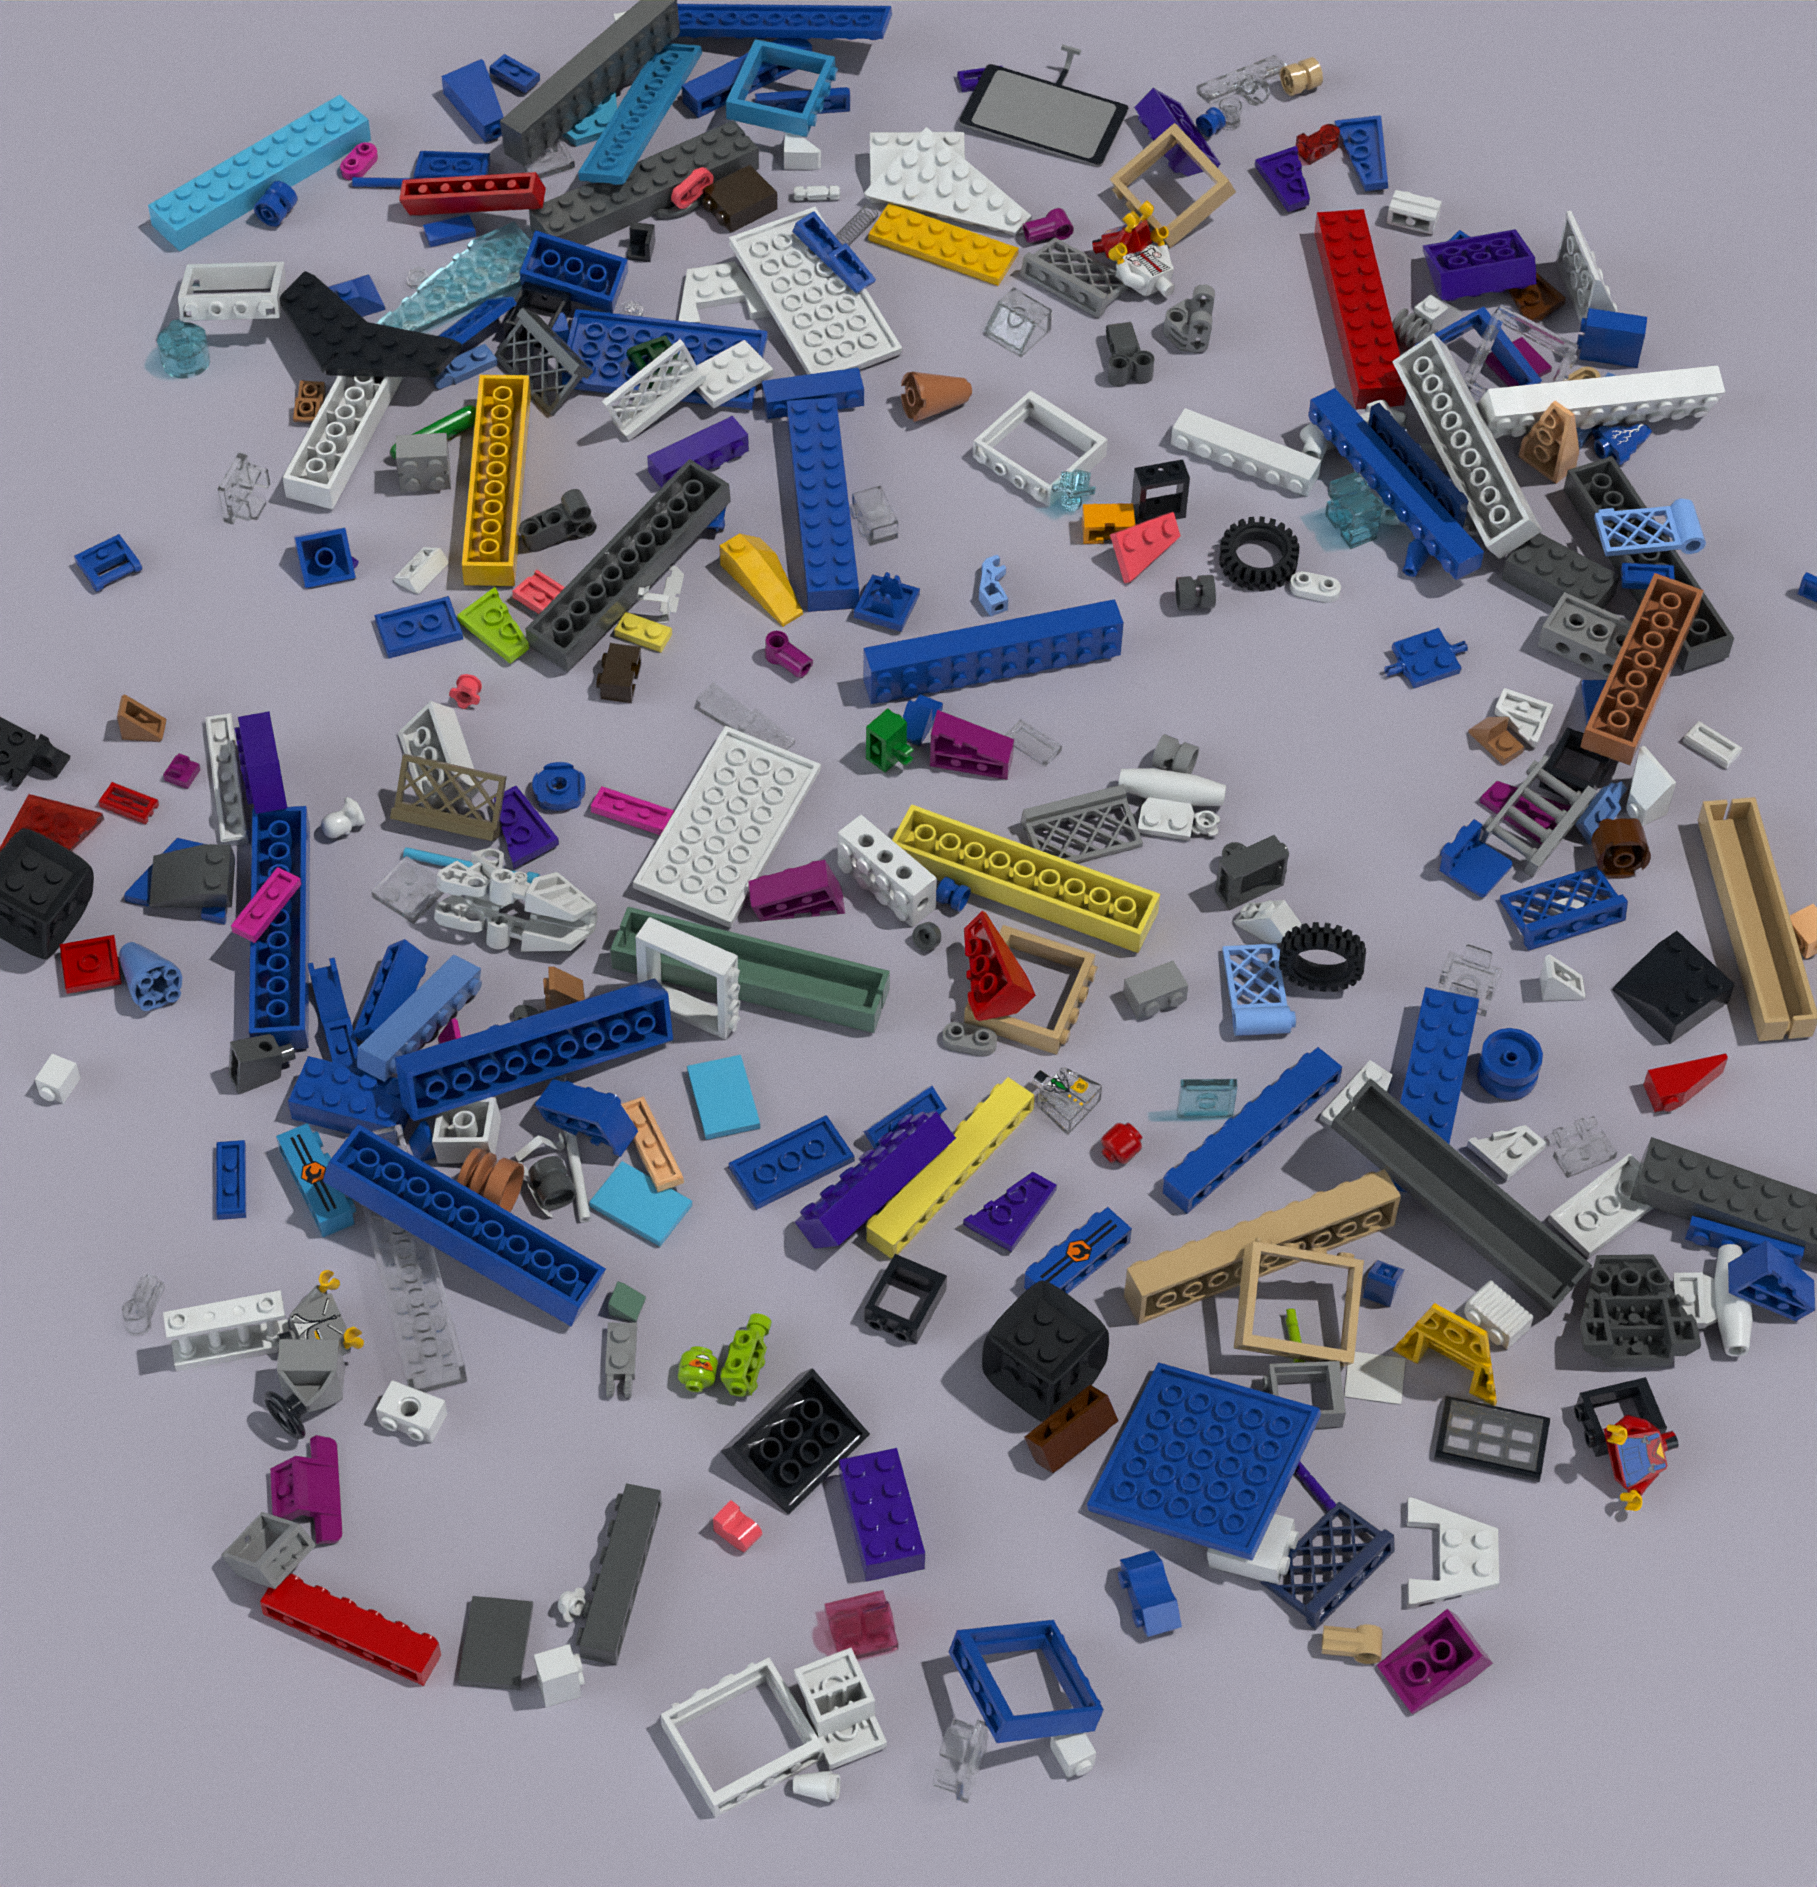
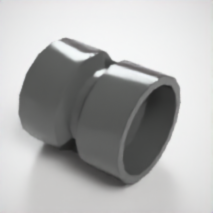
M1198 575L1195 580L1191 576L1176 577L1175 595L1178 610L1193 609L1195 605H1198L1200 609L1215 608L1216 588L1213 575ZM1196 588H1199V597H1196Z
M557 1156L540 1159L528 1171L533 1187L537 1190L539 1200L546 1210L563 1208L570 1204L577 1195L571 1178L566 1176L567 1169L562 1159Z

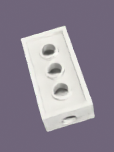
M859 815L838 832L839 868L844 873H849L854 877L863 889H868L874 894L880 904L887 905L893 910L899 920L905 921L911 927H914L936 909L937 878L864 816Z

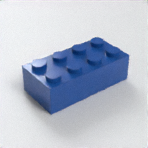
M535 230L520 270L521 285L524 282H529L570 293L571 301L613 313L628 273V259Z
M311 1056L307 1057L288 1100L292 1120L351 1134L359 1124L395 1146H398L410 1118L401 1103L398 1078L389 1077L384 1082L361 1069Z

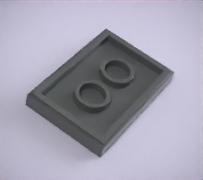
M472 1596L458 1678L460 1685L520 1690L533 1612V1601Z

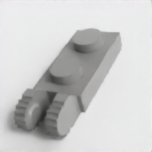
M608 1322L605 1367L607 1397H613L615 1393L614 1380H625L623 1393L625 1397H632L633 1380H635L637 1323Z

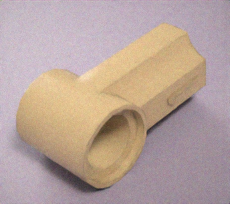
M1371 1624L1360 1625L1356 1629L1324 1625L1321 1654L1354 1657L1357 1662L1363 1664H1376L1382 1658L1383 1630Z

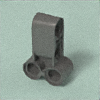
M1132 322L1106 325V338L1111 352L1108 364V382L1116 387L1125 386L1128 384L1129 379H1133L1137 383L1150 382L1153 379L1155 358L1151 352L1140 349Z
M579 489L568 490L562 495L560 504L525 519L519 525V532L525 547L530 551L541 550L574 534L580 538H585L592 535L597 529V524L591 515V509Z

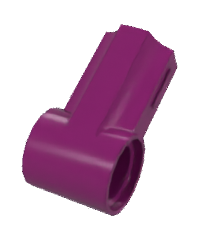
M1062 208L1051 210L1044 218L1023 223V232L1027 243L1050 237L1064 240L1070 237L1074 231L1070 219Z
M776 630L768 633L765 639L766 660L772 664H780L797 678H803L807 675L813 666V659L792 645L784 632Z

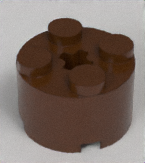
M1608 818L1599 822L1598 828L1592 835L1591 843L1597 867L1605 873V876L1614 879L1628 878L1635 875L1634 871L1642 868L1643 870L1648 866L1651 853L1644 828L1637 818L1614 820Z

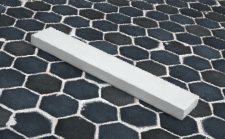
M232 714L205 717L221 844L231 846L249 844Z

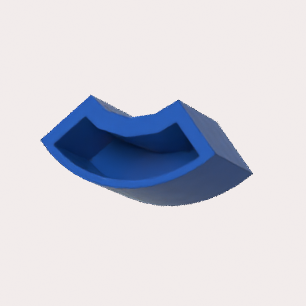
M1152 1550L1120 1559L1122 1571L1118 1572V1579L1122 1589L1127 1588L1134 1609L1132 1610V1617L1136 1628L1142 1627L1147 1637L1181 1628L1182 1624L1177 1599L1169 1585L1163 1561L1157 1553Z

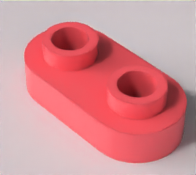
M705 167L695 169L690 176L673 189L671 195L672 202L680 209L690 206L703 194V188L713 183V174Z

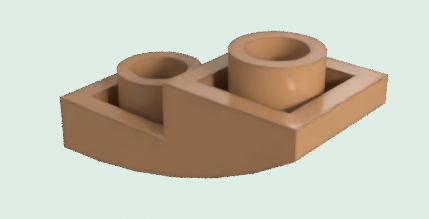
M300 380L298 398L295 400L294 422L312 423L324 402L325 382Z

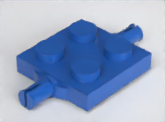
M1440 628L1393 642L1391 649L1397 658V663L1385 666V674H1387V677L1403 673L1409 679L1414 689L1460 674L1461 666L1455 655L1468 651V646L1465 644V641L1450 645Z

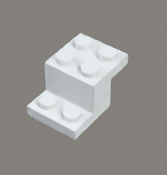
M852 1648L794 1669V1676L806 1701L807 1720L824 1747V1758L830 1770L887 1748V1741L875 1717V1699Z

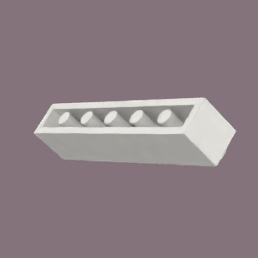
M1185 408L1172 428L1171 445L1291 490L1294 493L1307 497L1319 477L1320 459Z

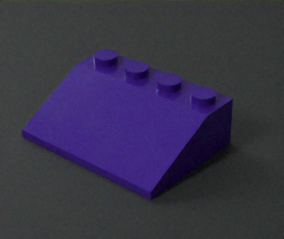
M1516 229L1422 246L1435 290L1442 301H1455L1465 296L1478 297L1482 293L1488 292L1501 293L1505 289H1523L1529 285L1536 284L1535 256Z

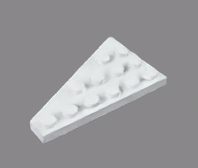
M927 127L864 192V196L869 200L871 198L917 212L924 211L936 214L937 217L951 218L954 221L969 225L976 224L988 227L989 230H1000L1005 234L1016 236L1023 229V223L1029 222L1032 219V216Z

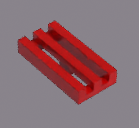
M111 782L98 801L100 807L145 825L149 821L148 817H152L154 814L153 809H157L159 806L158 799ZM112 792L124 796V798L112 794ZM133 800L145 804L147 807L134 803Z

